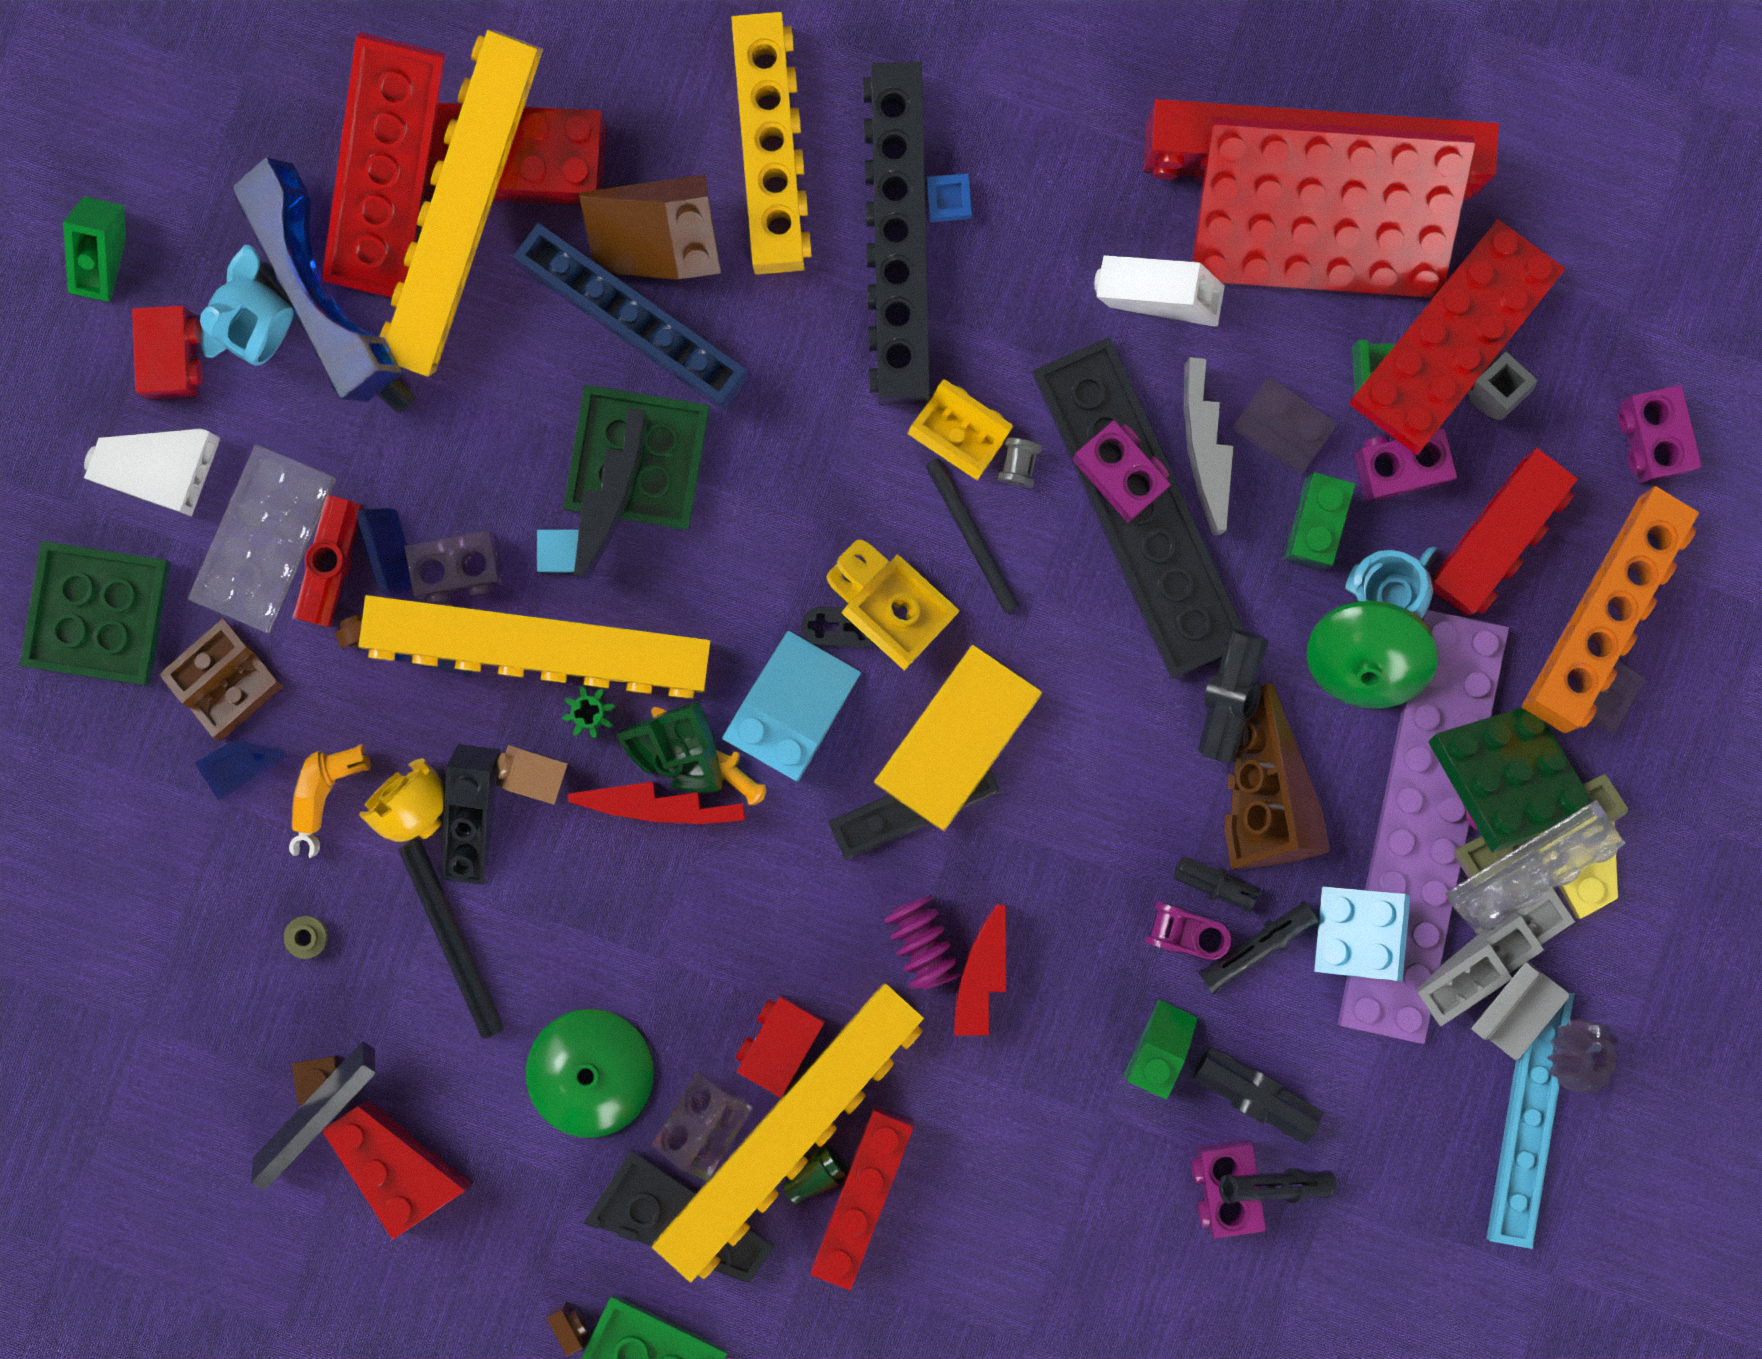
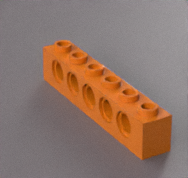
M1657 486L1639 496L1521 706L1523 709L1564 734L1579 727L1584 728L1589 724L1597 711V706L1593 704L1600 691H1606L1617 675V670L1613 668L1620 655L1625 656L1634 645L1637 634L1633 631L1639 620H1645L1654 609L1657 599L1653 595L1659 584L1664 585L1674 573L1677 564L1673 562V559L1678 550L1685 549L1693 539L1696 528L1692 525L1700 512ZM1648 533L1657 538L1659 550L1649 544L1647 539ZM1628 568L1635 570L1639 575V585L1634 584L1629 579ZM1608 603L1618 608L1620 612L1619 621L1610 616ZM1589 638L1598 643L1600 647L1599 657L1593 655L1588 649L1587 643ZM1568 674L1574 675L1579 680L1581 686L1579 693L1569 687L1567 682Z

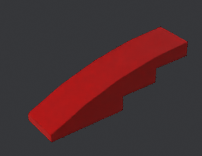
M657 782L568 794V801L570 803L610 815L651 822L709 824L747 820L746 808L743 803L703 809L701 793L659 798Z

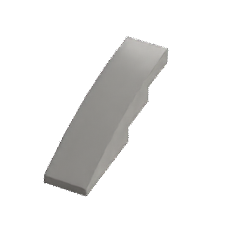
M1189 357L1184 365L1183 407L1188 455L1197 494L1212 535H1221L1227 528L1233 446L1216 444L1220 402L1203 401L1206 359Z
M1547 884L1473 938L1415 991L1441 1027L1510 981L1512 977L1509 973L1544 951L1541 944L1575 921L1553 888Z

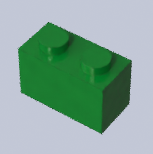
M1316 472L1305 479L1283 560L1322 571L1333 566L1355 483Z

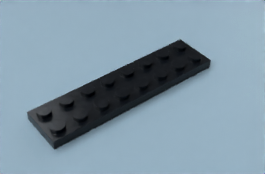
M1110 336L1033 370L1032 376L1170 679L1222 657L1230 630L1238 629L1244 631ZM1113 420L1120 427L1126 424L1134 431L1141 441L1138 448L1148 459L1154 456L1163 464L1169 473L1166 480L1171 484L1164 493L1129 523L1122 518L1072 460L1077 451ZM1106 443L1099 447V455L1103 461L1117 463L1121 460V452L1116 445ZM1133 475L1128 478L1127 486L1131 493L1143 496L1149 492V484L1144 477Z

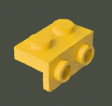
M942 380L933 397L913 422L907 434L975 480H978L1002 447L1013 425L1006 421L997 411L987 408L969 396L961 387L954 386L947 380Z

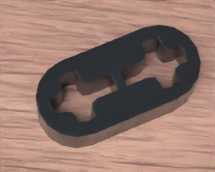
M815 607L807 611L802 619V632L805 638L814 645L867 648L875 644L867 636L866 640H858L856 632L844 631V624L854 625L842 614L845 608ZM817 615H825L827 623L839 624V631L828 630L825 631L824 638H816L815 631L809 629L808 625L809 622H816Z

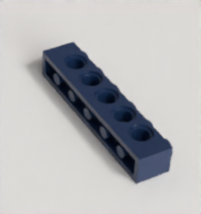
M540 223L536 224L513 256L522 270L725 412L749 379L747 370Z

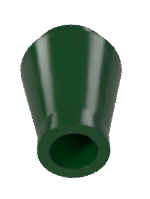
M827 1146L823 1150L817 1148L807 1159L809 1161L792 1180L788 1179L782 1184L787 1197L795 1205L841 1185L842 1178L848 1175L846 1164L838 1152L831 1146Z

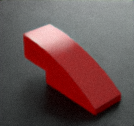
M995 904L969 949L961 973L962 976H960L955 1001L954 1036L989 1035V992H1006V907L1004 904Z

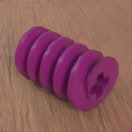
M932 895L896 907L884 919L885 924L899 925V928L890 935L891 940L905 941V945L896 952L897 956H910L912 959L902 968L903 972L917 973L918 975L908 984L910 989L926 990L962 976L961 973H948V970L957 963L955 957H942V954L951 946L949 941L935 940L944 931L943 925L929 924L938 915L937 909L923 908L932 899Z

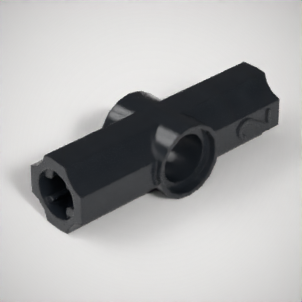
M1231 629L1229 632L1220 669L1211 677L1205 691V705L1209 707L1197 750L1204 757L1228 763L1235 762L1246 721L1254 715L1260 702L1261 688L1257 685V680L1268 639L1259 634L1238 629Z
M1211 1047L1202 1055L1192 1076L1194 1081L1231 1101L1230 1105L1263 1124L1265 1121L1270 1123L1283 1133L1305 1144L1314 1136L1324 1113L1284 1090L1285 1086L1252 1067L1250 1070L1234 1059Z

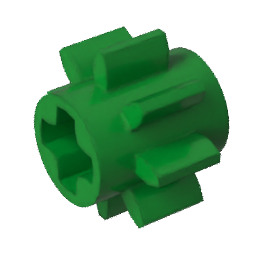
M582 686L579 691L581 697L576 700L565 698L566 703L571 705V714L564 715L562 720L574 721L577 724L573 735H581L586 728L589 729L592 738L597 739L599 736L597 728L602 725L613 727L612 722L607 720V712L613 711L616 705L604 704L601 701L605 695L604 690L599 689L594 697L589 696L586 687ZM586 702H589L591 706L599 707V713L593 715V723L591 724L588 720L579 717V712L585 710Z

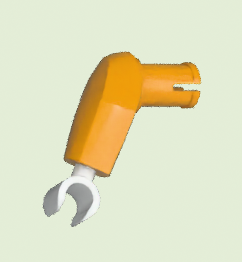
M363 744L330 755L326 752L317 751L305 760L293 795L291 829L299 832V836L293 838L289 845V850L293 856L299 855L301 840L307 841L310 845L309 858L318 854L320 842L312 833L317 832L321 828L325 800L333 788L335 780L359 772L370 771V759L368 754L363 755L366 752Z

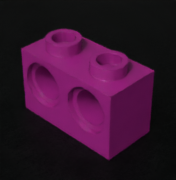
M1682 385L1634 395L1619 403L1621 409L1618 411V423L1622 433L1628 436L1631 448L1628 452V463L1631 472L1638 476L1639 484L1686 474L1702 467ZM1645 406H1651L1657 411L1659 417L1657 425L1650 424L1645 419ZM1656 446L1666 450L1669 457L1667 466L1660 465L1655 460L1654 450Z
M1113 420L1077 451L1072 460L1122 518L1129 523L1164 493L1171 484L1166 480L1169 473L1163 464L1154 456L1148 459L1138 448L1141 441L1134 431L1126 424L1120 427ZM1106 443L1116 445L1120 449L1121 460L1117 463L1103 461L1099 455V447ZM1140 475L1148 481L1149 492L1143 496L1131 493L1127 486V480L1130 476Z
M1444 428L1437 430L1424 447L1433 455L1431 467L1420 465L1412 451L1397 440L1390 441L1389 435L1365 440V448L1360 449L1354 454L1366 503L1447 484L1457 478ZM1376 457H1384L1391 462L1393 471L1390 477H1383L1376 472L1374 468Z
M1247 1139L1196 1146L1198 1158L1191 1159V1168L1195 1185L1202 1184L1204 1201L1197 1202L1201 1227H1208L1214 1239L1266 1231L1261 1201H1240V1212L1233 1220L1225 1221L1220 1219L1219 1210L1224 1201L1219 1193L1221 1178L1213 1175V1165L1221 1157H1230L1234 1164L1231 1175L1257 1174L1253 1144Z

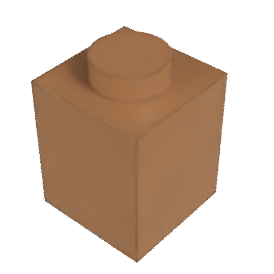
M508 745L506 753H502L496 762L494 775L497 780L495 786L555 804L567 763Z

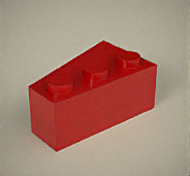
M369 1100L322 1130L392 1240L465 1192L474 1184L467 1177L461 1176L443 1162L442 1158L434 1151H429L410 1136L411 1133Z

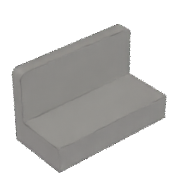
M1525 962L1471 1029L1484 1040L1489 1039L1514 1060H1518L1567 1002L1570 994L1532 963Z

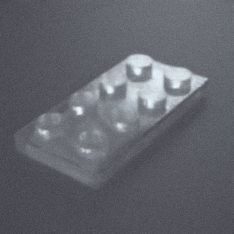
M255 444L188 600L256 629L270 633L321 516L326 495H330L336 478Z
M1595 800L1445 894L1455 910L1476 934L1482 931H1491L1502 925L1506 917L1518 909L1529 908L1537 904L1542 899L1544 893L1557 885L1564 886L1573 882L1580 875V871L1593 863H1602L1609 860L1617 853L1618 848L1625 845V842L1603 808Z

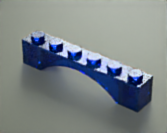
M265 157L232 186L240 202V210L250 221L258 237L259 247L267 254L276 272L277 282L285 289L294 307L295 317L303 324L311 339L312 349L327 370L333 390L341 399L369 402L400 377L403 372L385 338L370 333L351 321L335 304L326 290L316 267L311 246L309 220L311 196L294 164Z

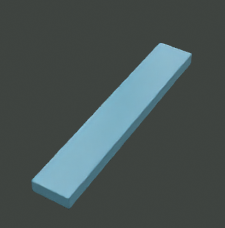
M1569 993L1570 998L1515 1063L1487 1239L1492 1242L1533 1249L1574 999L1573 993Z

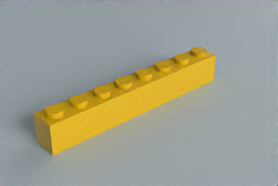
M487 30L485 37L478 36L471 55V60L477 62L472 78L465 77L458 94L457 101L463 104L458 120L452 119L445 134L444 143L449 145L445 161L438 160L431 177V185L436 186L431 202L425 201L419 213L417 225L423 228L418 243L412 241L405 256L404 266L410 268L405 283L399 282L392 296L391 306L396 307L392 323L385 322L379 336L378 345L383 347L380 359L427 377L436 372L543 48L496 30Z
M365 595L358 647L369 650L368 658L394 661L395 653L412 655V663L437 667L438 659L456 661L455 669L481 672V664L498 666V674L523 678L524 670L541 672V680L566 683L568 675L584 677L583 685L609 688L610 681L627 683L626 691L651 694L652 686L669 688L668 696L694 699V692L702 693L704 691L710 640Z
M886 983L882 984L654 1241L652 1248L690 1283L697 1275L704 1280L721 1261L716 1256L719 1250L727 1242L734 1246L748 1231L750 1226L745 1221L756 1208L763 1213L778 1197L779 1193L774 1188L785 1176L792 1180L807 1164L809 1160L803 1155L814 1143L821 1147L837 1129L832 1122L843 1110L851 1114L862 1102L866 1095L861 1089L873 1077L879 1082L891 1069L895 1062L890 1059V1056L897 1048L902 1045L905 1049H908L920 1036L923 1030L918 1025L924 1018Z

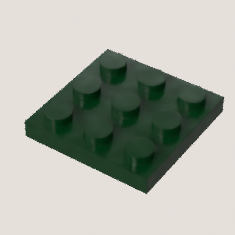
M584 385L563 509L568 512L581 513L583 491H601L606 449L623 451L628 408L645 410L649 420L642 459L629 502L621 520L690 531L710 406L708 404Z
M40 541L19 666L150 686L171 561Z
M1523 708L1436 733L1428 741L1491 853L1591 821L1600 813L1546 722Z

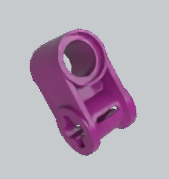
M1160 902L1155 903L1154 908L1158 912L1151 936H1146L1144 943L1177 953L1184 952L1212 960L1221 958L1228 952L1231 946V936L1223 924L1193 915V912ZM1172 918L1168 936L1165 937L1169 920ZM1209 927L1217 929L1221 935L1219 947L1211 952L1204 951L1198 942L1200 933Z

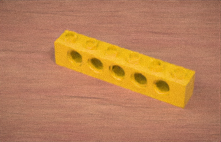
M782 12L731 16L754 273L757 275L805 270L804 258L812 257L810 232H801L800 216H808L806 190L798 191L796 176L804 175L805 173L802 149L794 150L793 134L801 133L799 108L790 107L789 93L797 92L795 67H787L786 52L794 51L792 25L783 26ZM769 54L776 58L775 64L766 69L757 67L754 62L759 56ZM766 95L776 96L780 100L778 106L772 110L760 108L758 102ZM769 136H777L784 141L782 147L776 151H767L762 148L761 144ZM772 177H781L787 182L786 188L778 193L769 192L764 186ZM776 218H784L791 223V227L786 233L778 235L769 231L768 226L770 222Z

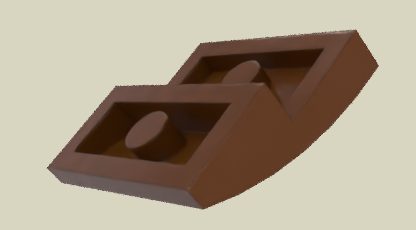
M224 618L159 674L178 700L191 709L212 738L219 742L284 687L266 663Z

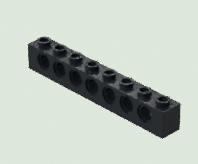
M922 62L871 63L872 77H863L864 103H872V118H864L865 144H873V160H865V185H874V201H866V227H875V243H867V268H876V284H868V310H877V326H868L869 352L877 351L878 368H869L870 393H878L879 405L928 404L929 353ZM888 103H898L905 111L902 115L892 118L886 116L882 112V108ZM889 144H899L906 152L901 158L890 159L882 151ZM890 185H900L906 190L907 194L901 200L892 201L886 198L883 192ZM900 226L906 230L908 235L903 241L894 243L889 241L884 233L889 227ZM893 267H900L908 273L909 277L902 284H892L886 279V272ZM900 308L908 313L910 319L903 326H893L886 320L887 313L892 309ZM894 350H903L908 353L911 361L904 368H894L887 362V356Z

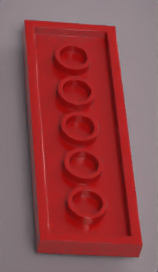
M359 32L357 34L323 266V282L391 298L399 282L405 283L410 267L404 266V260L411 242L417 241L419 229L417 221L423 204L446 53Z
M1497 219L1353 396L1349 405L1418 456L1566 268Z

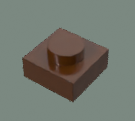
M337 1055L291 1063L298 1106L303 1105L339 1067Z
M567 1302L553 1309L546 1319L568 1357L584 1347L588 1340L585 1336L589 1332L588 1326L578 1309L572 1311Z

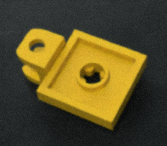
M856 540L838 558L837 564L826 576L830 586L849 603L842 611V614L904 671L959 613V610L902 557L897 554L889 562L872 545L863 540ZM855 555L863 557L866 561V564L862 560L857 558ZM842 574H843L850 582L845 581V580L843 579V577H842ZM892 605L895 608H900L902 605L906 607L908 612L905 616L908 620L896 617Z

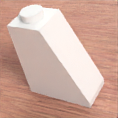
M1104 256L1102 268L1098 269L1094 282L1097 293L1096 297L1110 308L1202 325L1218 326L1225 285L1199 262Z
M204 429L98 438L96 446L91 447L86 455L84 468L87 471L84 478L192 517L220 437Z

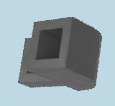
M1506 351L1499 359L1496 357L1468 391L1467 394L1470 395L1469 402L1487 416L1502 420L1534 390L1538 380Z

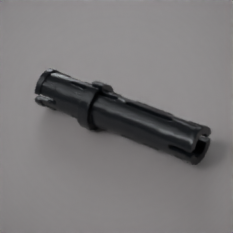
M1303 900L1298 906L1274 922L1269 919L1263 923L1264 929L1233 948L1203 970H1199L1198 974L1214 995L1217 993L1216 991L1249 971L1280 949L1283 952L1288 949L1289 942L1314 925H1318L1319 921L1308 904Z
M1289 1168L1284 1173L1224 1175L1219 1183L1220 1196L1226 1203L1284 1199L1289 1203H1302L1307 1198H1331L1337 1189V1181L1331 1171L1304 1172L1300 1168ZM1301 1184L1302 1186L1290 1187L1289 1185ZM1254 1186H1267V1188L1255 1189Z

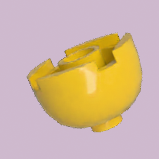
M423 758L408 764L413 771L406 776H401L399 772H396L364 804L369 811L360 812L359 816L383 838L394 842L409 841L419 835L422 839H426L440 827L442 822L438 817L445 808V786L437 772Z

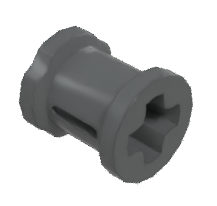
M1006 438L1007 455L1003 472L998 474L997 480L1009 485L1032 488L1034 486L1032 473L1036 455L1042 452L1043 446L1024 439Z

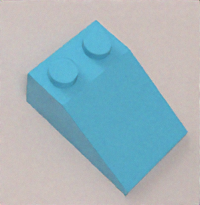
M787 631L746 696L722 739L799 782L861 672L794 633Z

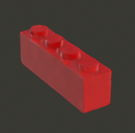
M1538 448L1527 453L1431 577L1433 592L1465 617L1476 613L1477 610L1480 613H1484L1498 595L1493 590L1503 577L1509 580L1522 565L1524 560L1519 555L1529 544L1534 547L1546 534L1549 526L1545 522L1552 512L1555 511L1559 514L1572 500L1575 494L1570 489L1578 478Z
M875 1105L873 1106L848 1170V1175H846L812 1263L810 1275L851 1291L913 1131V1120Z

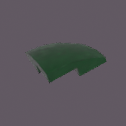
M699 701L645 719L616 733L626 753L643 771L650 775L656 770L662 776L673 778L674 780L670 783L671 787L698 793L719 791L722 788L721 772L715 744Z

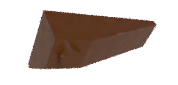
M1272 683L1260 686V702L1254 715L1246 721L1235 760L1234 775L1228 774L1227 789L1233 790L1231 815L1225 814L1224 831L1231 870L1298 862L1330 852L1322 808Z

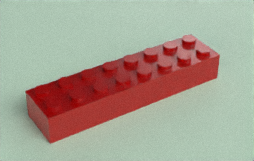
M1155 99L1146 122L1143 172L1153 173L1154 178L1161 180L1177 179L1178 175L1195 176L1196 181L1203 182L1212 117L1473 135L1475 147L1463 200L1471 199L1472 195L1476 196L1496 174L1499 123L1164 99Z

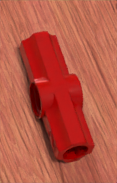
M326 495L314 542L305 554L306 571L293 618L331 628L344 578L349 575L352 568L350 556L364 505ZM334 551L337 555L335 568L329 572H323L320 567L322 556L326 552Z

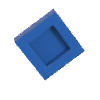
M969 174L926 177L930 222L971 219Z

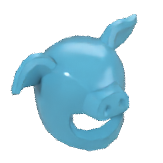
M244 245L231 260L227 268V283L216 290L211 297L208 307L201 313L200 323L202 329L200 344L205 357L213 358L228 349L244 361L254 366H259L267 362L279 348L292 322L294 310L279 295L256 280L260 268V257L256 249L251 245Z
M1429 547L1422 554L1420 560L1404 552L1394 550L1377 551L1364 558L1360 565L1355 564L1349 574L1345 589L1356 596L1358 601H1381L1395 604L1411 611L1422 619L1429 608L1433 595L1432 580L1428 569L1436 558L1438 548Z

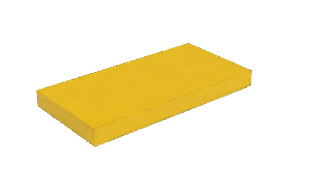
M971 645L877 776L874 783L945 832L1039 700L1042 692L974 645Z

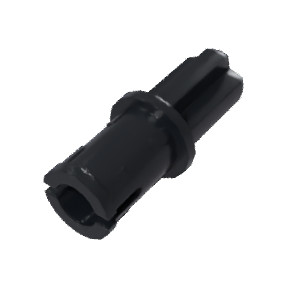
M1181 857L1174 869L1175 880L1207 893V898L1210 900L1215 898L1221 899L1248 913L1256 903V900L1252 899V897H1258L1259 887L1249 885L1226 875V869L1219 868L1217 871L1190 858Z

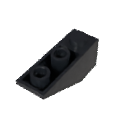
M458 744L447 764L441 879L484 884L498 786H495L497 778L494 775V771L500 756V749Z

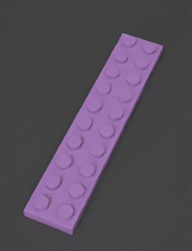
M1427 610L1421 620L1429 627L1436 640L1438 649L1437 668L1433 679L1425 690L1413 699L1403 703L1365 888L1366 891L1410 895L1403 982L1347 976L1337 1024L1343 1027L1421 1044L1425 1043L1431 1013L1415 990L1441 965L1460 871V864L1454 856V852L1457 848L1465 845L1469 827L1466 808L1428 741L1436 733L1491 717L1509 627Z

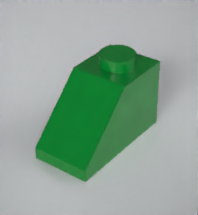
M83 196L63 221L68 293L109 302L113 295L126 244L125 206Z
M1158 999L1123 1077L1128 1082L1167 1100L1185 1062L1198 1018Z

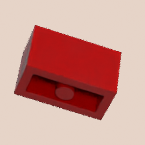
M184 306L133 308L136 393L148 400L198 397V385L203 383L202 363L196 356V343L201 342V324L199 319L195 318V314Z
M783 994L780 995L777 1002L771 999L767 1000L756 1020L763 1025L755 1040L747 1036L735 1056V1059L742 1062L736 1071L737 1073L780 1098L783 1096L825 1022L824 1018Z

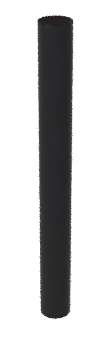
M940 458L933 460L925 465L1003 611L1006 614L1016 609L1020 605Z

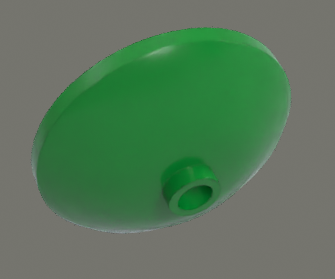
M1358 601L1342 605L1330 611L1315 625L1307 645V664L1317 684L1332 697L1357 707L1387 708L1405 703L1425 690L1433 679L1437 668L1438 649L1436 640L1429 627L1411 611L1387 602Z
M602 1009L575 1010L552 1021L534 1041L526 1064L527 1089L538 1113L556 1129L566 1134L583 1138L606 1136L621 1130L631 1123L646 1105L654 1082L653 1058L643 1035L631 1022L622 1016ZM588 1068L593 1072L594 1080L592 1083L585 1084L580 1080L579 1072L581 1069Z

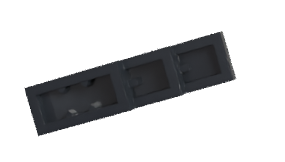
M628 408L623 451L606 449L601 491H583L574 576L578 579L588 580L610 544L629 502L641 463L649 416L645 410Z

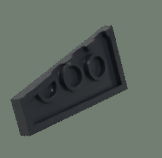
M632 1149L583 1224L597 1229L599 1227L616 1233L622 1238L652 1246L654 1241L698 1192ZM750 1227L734 1246L727 1242L719 1250L716 1256L721 1261L714 1270L751 1283L774 1248L775 1243Z

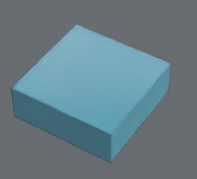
M537 530L538 573H574L579 530Z

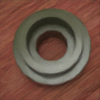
M301 916L292 920L284 932V944L287 950L293 956L300 959H309L319 955L324 950L328 940L324 924L312 916ZM303 929L309 931L312 937L311 942L307 946L302 945L298 940V934Z

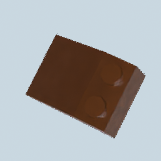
M706 174L579 193L592 261L609 273L667 279H686L721 273L719 249Z

